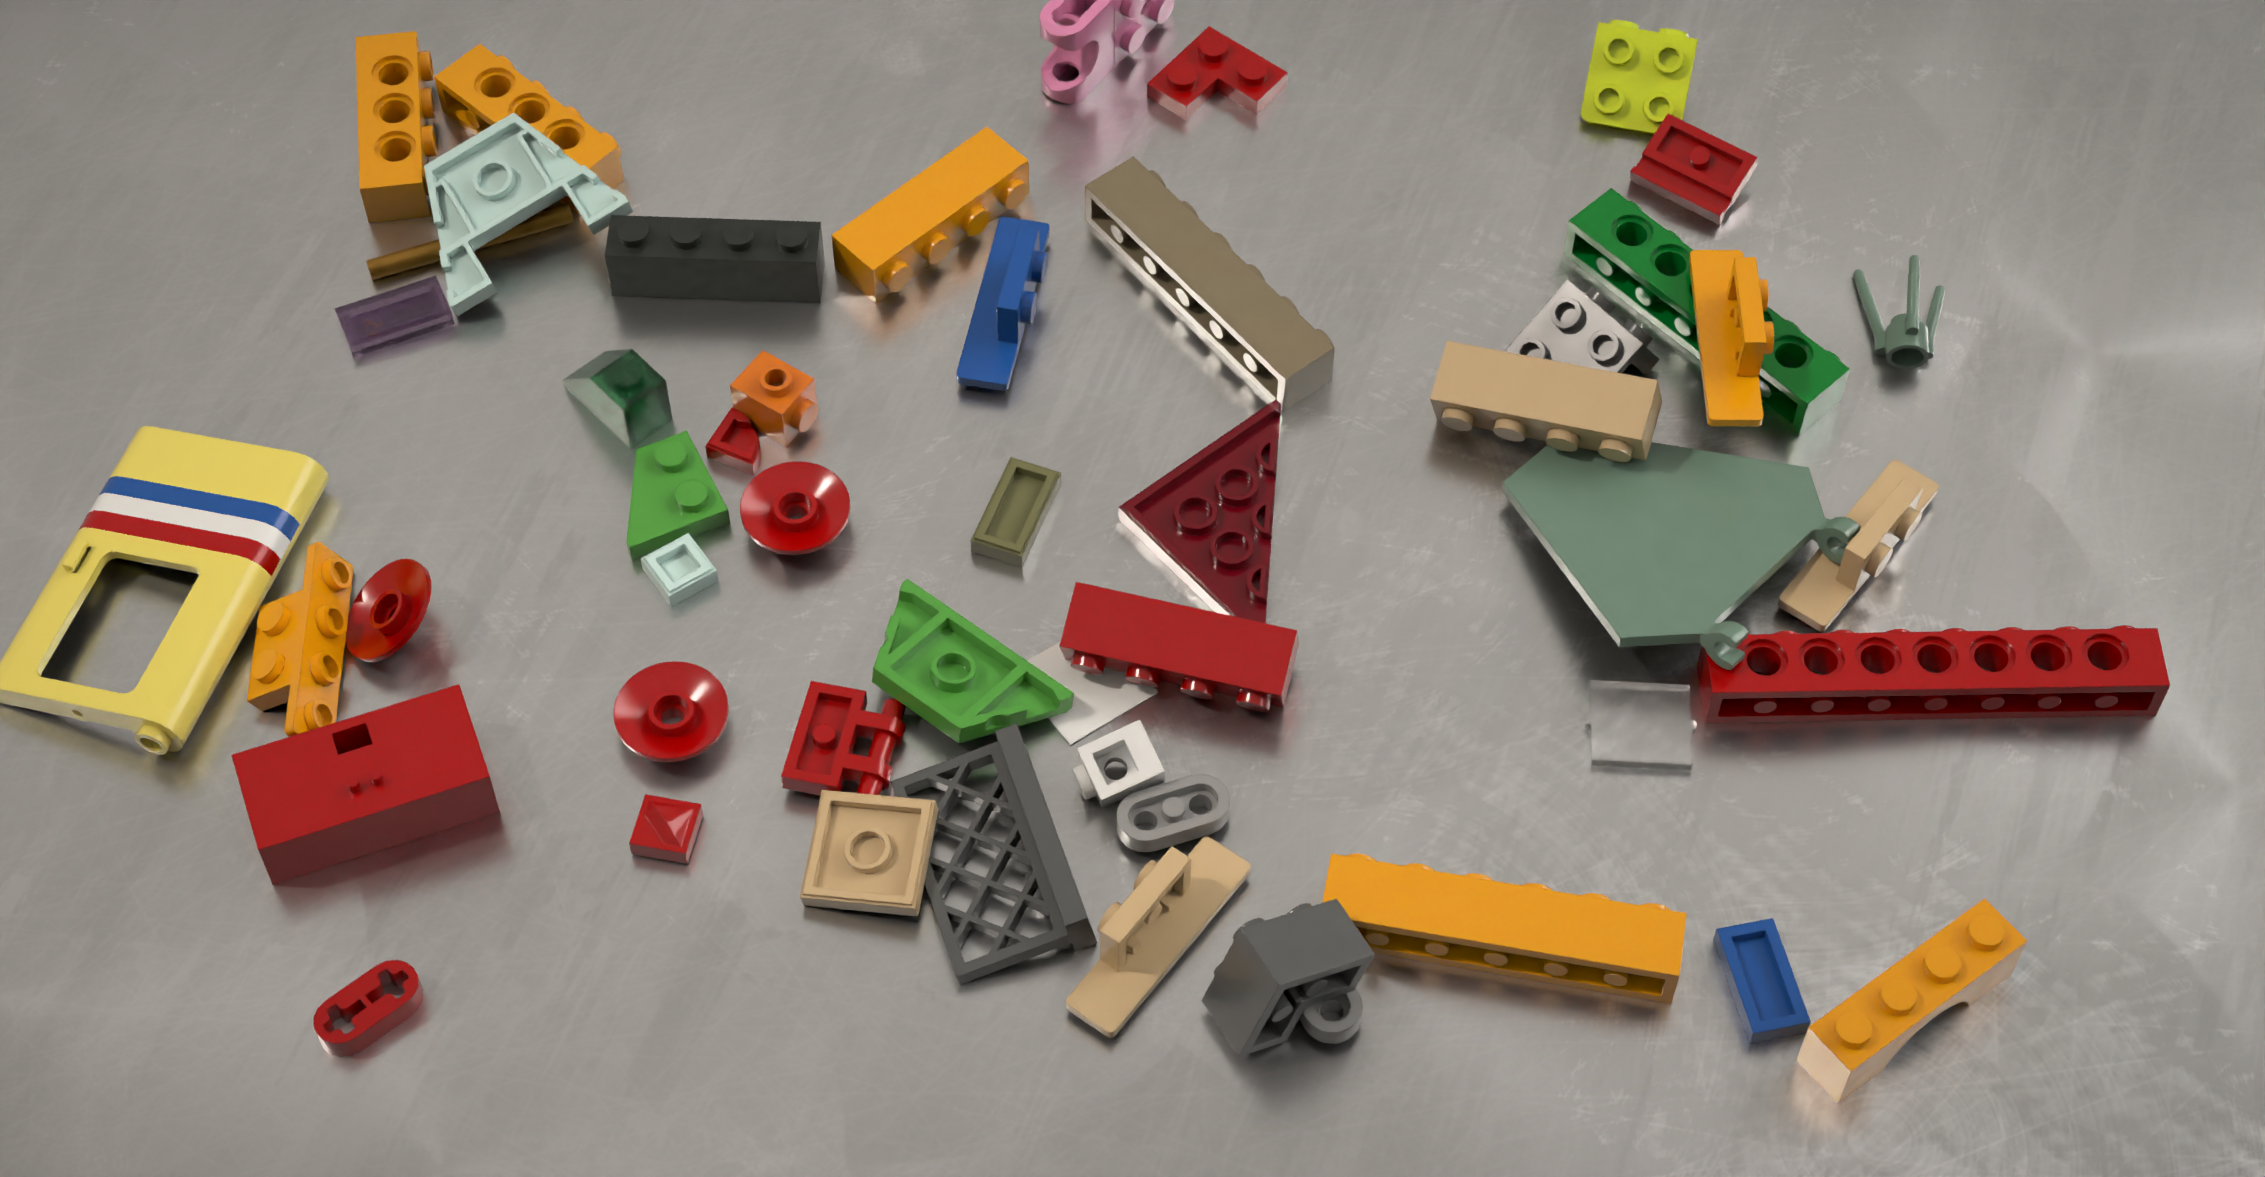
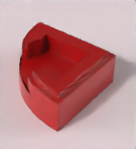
M731 407L705 445L707 457L755 476L761 461L758 435L751 425L749 418L739 410Z

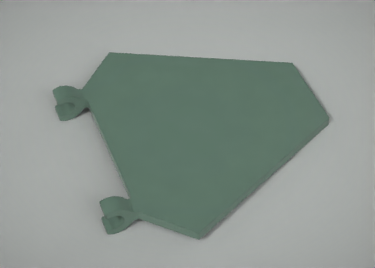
M1651 442L1646 461L1631 458L1628 462L1609 460L1594 450L1577 448L1576 451L1566 452L1547 445L1503 481L1502 488L1503 493L1619 647L1700 643L1710 658L1718 666L1727 670H1732L1744 659L1745 653L1736 647L1748 637L1749 631L1737 622L1723 620L1812 539L1817 542L1827 558L1841 564L1848 542L1856 536L1861 528L1857 522L1847 517L1825 518L1809 467Z

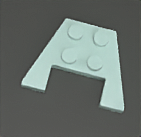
M515 113L510 114L424 165L433 221L438 230L441 250H439L440 261L445 272L448 290H446L447 301L457 316L498 293L474 251L565 196H569L593 235L609 226L611 215H628L634 211L625 195L617 189L614 191L599 179L597 174L585 165H579L563 153L558 145Z

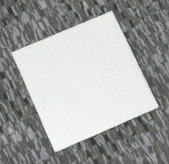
M1060 642L1027 660L1074 693L1072 708L1068 712L1048 718L1070 745L1159 693L1155 687L1143 686L1126 680V672L1105 668L1102 675H1096L1072 668L1070 666L1072 660L1064 658L1059 647Z

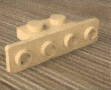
M1892 460L1845 516L1857 522L1861 528L1856 536L1848 542L1841 564L1831 561L1819 548L1781 593L1778 606L1816 630L1824 632L1870 575L1877 577L1882 572L1893 553L1892 548L1900 539L1905 542L1912 535L1921 520L1922 511L1937 494L1938 483L1899 460Z
M1208 836L1203 837L1188 856L1171 846L1158 863L1154 860L1149 861L1138 874L1133 887L1134 891L1123 904L1119 902L1113 903L1101 918L1097 929L1100 933V959L1067 997V1010L1109 1038L1114 1037L1250 875V863Z

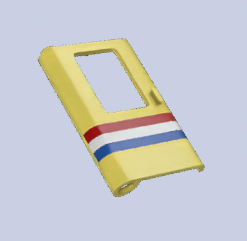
M153 426L138 428L0 661V703L71 717L84 722L90 721L132 730L136 735L135 741L138 745L154 754L164 755L167 751H180L330 480L327 471L314 459L297 452ZM120 558L199 574L139 683L131 692L118 693L41 677L43 670L108 561Z

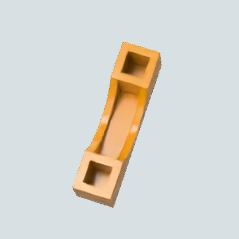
M1984 898L1810 1025L1796 1060L1839 1104L1881 1073L1899 1049L1934 1017L1960 1002H1965L1968 1006H1971L2010 977L2027 940Z

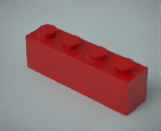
M1076 582L1059 647L1064 658L1072 660L1070 666L1085 673L1102 675L1104 669L1109 668L1126 672L1125 679L1139 685L1158 687L1159 681L1162 680L1181 685L1180 691L1193 697L1213 699L1214 693L1237 697L1235 703L1241 707L1267 712L1270 705L1284 708L1299 639L1297 630Z

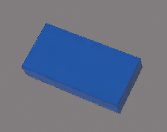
M1770 918L1716 929L1713 942L1749 1044L1805 1034L1811 1021L1774 919Z

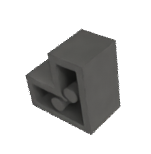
M1337 899L1314 906L1310 903H1304L1293 908L1285 915L1265 921L1263 918H1255L1238 928L1233 935L1234 941L1224 960L1214 970V978L1201 1001L1236 1055L1241 1057L1286 1042L1306 1006L1354 991L1374 958L1375 953Z

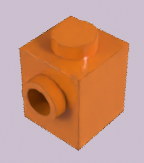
M764 350L730 385L733 408L745 414L755 430L785 447L799 432L807 431L813 425L818 415L819 406L817 404L815 379Z

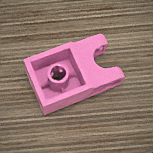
M1050 0L1040 13V35L1043 39L1054 44L1053 50L1041 66V87L1043 92L1051 99L1067 104H1074L1084 99L1128 53H1135L1139 49L1145 36L1157 23L1162 24L1168 19L1173 10L1175 0ZM1071 65L1079 70V76L1075 80L1068 82L1057 80Z

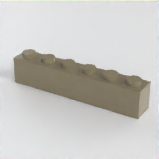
M1133 156L1085 185V220L1271 401L1278 400L1281 403L1282 412L1332 381L1335 348L1328 335L1321 329L1313 328L1299 314L1295 304L1289 298L1281 297L1265 282L1263 275L1254 265H1247L1231 249L1230 244L1222 234L1214 233L1199 219L1196 211L1188 202H1181L1168 190L1158 173L1153 170H1147Z

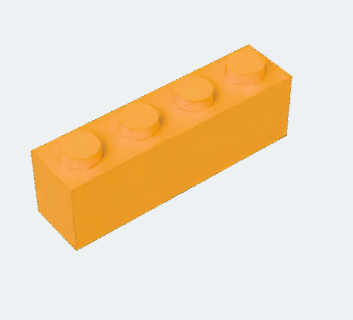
M986 126L833 233L831 237L835 269L874 303H878L892 292L900 291L908 284L911 278L931 264H937L942 261L953 248L970 236L973 237L980 234L988 223L1008 209L1016 208L1024 201L1026 196L1030 194L1029 160Z

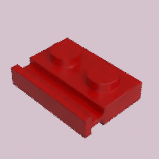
M1667 114L1642 152V158L1631 169L1630 180L1720 225L1728 208L1733 206L1756 170L1758 157L1677 117Z

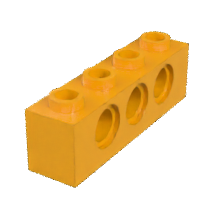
M417 31L355 37L359 189L368 222L430 217V198L424 165L429 163L428 157L437 156L433 125L427 126V119L435 118L436 116L432 88H426L425 81H434L430 50L421 51Z
M478 44L434 76L442 111L474 136L510 114L515 113L558 145L563 153L579 165H585L597 174L599 179L613 189L624 181L620 159L622 152L616 140L606 132L600 133L586 123L575 108L571 106L565 107L551 97L547 89L536 80L531 82L516 71L513 64L502 55L496 56L483 45ZM569 196L560 199L563 203L567 202L569 207L580 215Z

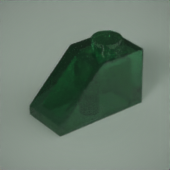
M633 349L605 351L563 379L564 386L630 449L673 420L666 380Z

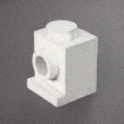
M1141 720L1077 748V756L1081 765L1072 768L1073 775L1085 800L1096 796L1101 808L1120 801L1133 792L1165 782L1164 768ZM1112 762H1120L1125 765L1127 773L1119 780H1112L1105 774L1107 765Z

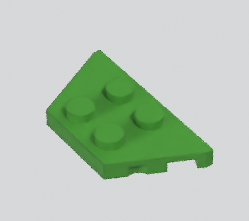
M906 579L901 584L893 616L891 615L885 631L884 644L880 647L873 666L872 683L957 743L993 734L997 730L1016 723L1017 726L1063 714L1072 708L1074 693L909 579Z

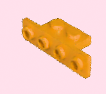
M1692 250L1689 257V267L1707 423L1710 426L1758 427L1762 424L1764 417L1759 373L1764 354H1772L1774 346L1773 323L1764 322L1763 312H1766L1768 307V282L1766 279H1759L1756 257H1744L1743 252L1740 250Z
M321 542L313 543L307 548L302 590L260 606L257 619L247 702L261 711L288 702L284 730L289 737L335 723L337 716L354 568L352 564Z

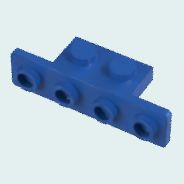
M1001 217L999 219L957 368V383L1006 391L1009 388L1026 323L1032 324L1035 317L1037 293L1034 292L1037 283L1044 282L1048 253L1045 250L1050 235L1048 223L1010 217Z

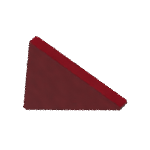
M1276 399L1118 507V519L1214 612L1266 623L1281 403Z

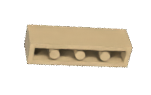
M1446 341L1430 396L1437 420H1441L1449 428L1459 431H1470L1473 427L1492 430L1497 436L1510 441H1523L1525 437L1543 440L1550 447L1566 452L1576 451L1577 448L1598 451L1604 458L1616 462H1628L1631 458L1647 460L1662 405L1658 380L1452 341Z

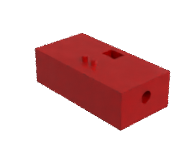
M459 684L231 755L257 848L272 885L500 813L490 775Z

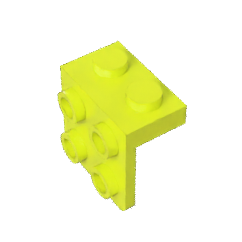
M1610 20L1609 24L1598 22L1581 107L1582 120L1587 124L1650 135L1655 134L1667 114L1683 120L1698 39L1689 38L1688 33L1676 29L1661 28L1658 32L1639 29V25L1624 20Z

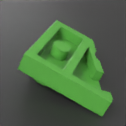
M687 430L636 449L626 541L632 560L652 553L687 533L693 537L730 522L728 508Z

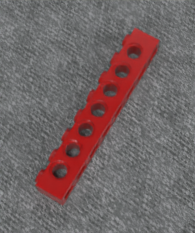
M2129 625L2116 626L2111 629H2079L2073 626H2064L2054 630H2022L2017 627H2007L1998 631H1966L1962 628H1950L1934 632H1910L1906 629H1893L1887 632L1870 633L1836 630L1830 633L1798 634L1794 631H1779L1773 634H1748V637L1736 647L1745 653V657L1732 670L1718 666L1710 658L1703 646L1701 647L1697 662L1704 723L2156 716L2170 687L2158 628H2135ZM1868 670L1876 671V672H1878L1879 674L1870 672V671H1868ZM1812 671L1820 672L1823 675L1813 673ZM1755 672H1761L1766 674L1767 676L1759 675Z

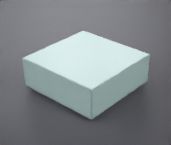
M689 533L641 558L643 571L670 607L718 582L717 570Z

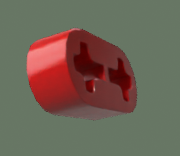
M384 961L325 1000L317 1008L313 1019V1027L323 1049L330 1055L338 1057L353 1056L410 1018L420 1008L423 1001V989L415 969L404 961ZM393 983L397 988L403 987L405 993L395 998L390 993L385 994L383 988ZM342 1018L347 1023L352 1022L354 1029L344 1034L340 1029L335 1030L333 1023Z

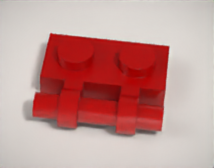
M811 681L781 774L782 788L821 796L822 790L841 792L845 779L859 784L857 793L880 795L881 791L888 788L893 769L889 765L893 749L901 745L906 726L902 719L906 706L896 699H886L881 714L865 711L867 707L866 691ZM857 736L872 740L868 757L852 754Z

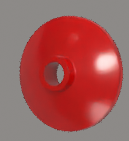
M803 461L785 462L762 471L747 485L740 501L741 521L750 538L767 550L786 555L810 553L833 542L846 527L851 510L849 493L843 481L831 470L818 464ZM794 516H802L800 519H790Z
M399 559L385 565L366 582L354 600L348 615L346 644L352 655L365 662L381 661L401 649L417 631L429 606L432 589L429 572L422 564L413 559Z
M679 661L654 664L633 675L619 691L613 709L615 727L622 742L637 755L659 762L682 761L703 753L719 739L726 727L729 716L727 694L720 681L703 667ZM672 718L681 719L680 722L675 724H665L667 720Z

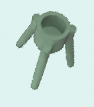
M1912 255L1909 258L1907 313L1893 317L1886 330H1884L1863 271L1857 269L1853 273L1858 293L1874 335L1875 354H1886V361L1891 366L1900 369L1920 367L1928 359L1934 357V337L1945 294L1943 286L1939 285L1935 288L1926 324H1924L1919 316L1920 258L1918 255Z

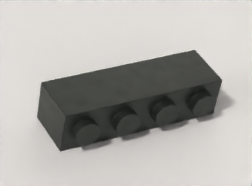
M611 215L604 256L612 296L821 302L825 267L821 222Z

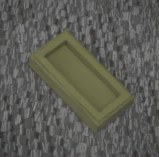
M1010 457L970 540L971 552L1023 567L1061 486V472Z

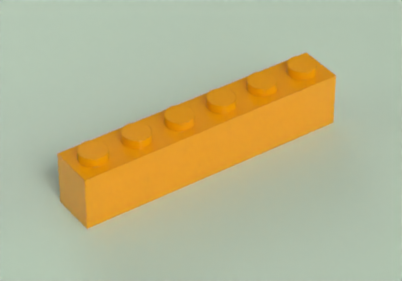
M1331 853L1322 903L1337 899L1376 954L1672 1004L1680 976L1687 913L1671 911L1666 906L1656 903L1636 905L1612 901L1608 897L1597 893L1576 895L1553 891L1549 887L1537 883L1517 885L1493 881L1490 877L1478 873L1458 875L1435 871L1427 865L1418 863L1398 865L1376 861L1374 858L1364 854L1354 853L1345 856Z

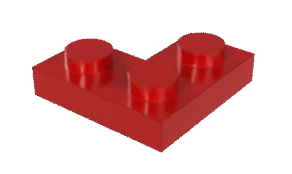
M1208 26L1147 83V97L1184 120L1192 116L1216 92L1257 115L1287 87L1288 72Z

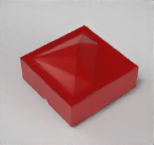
M645 794L629 842L631 854L688 864L703 817L702 805Z

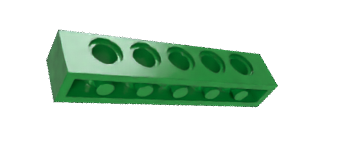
M1610 188L1569 220L1563 254L1700 359L1689 267L1690 252L1693 249L1682 242L1676 233L1666 230L1645 214L1636 203L1628 201L1614 189ZM1767 307L1766 312H1763L1764 322L1773 323L1774 346L1772 354H1764L1759 373L1762 407L1792 432L1800 436L1841 402L1850 368L1844 365L1834 353L1826 351L1802 333L1796 324L1785 320L1771 308Z

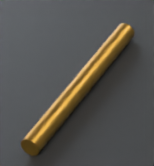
M566 202L543 209L476 250L572 223L573 217L569 204ZM438 239L366 260L371 279H379L440 261V242Z

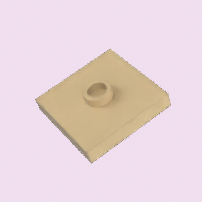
M822 790L800 893L803 905L918 916L939 810L936 801Z

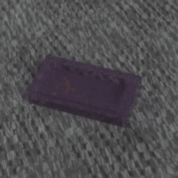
M436 275L335 308L339 324L353 358L455 325L451 309Z

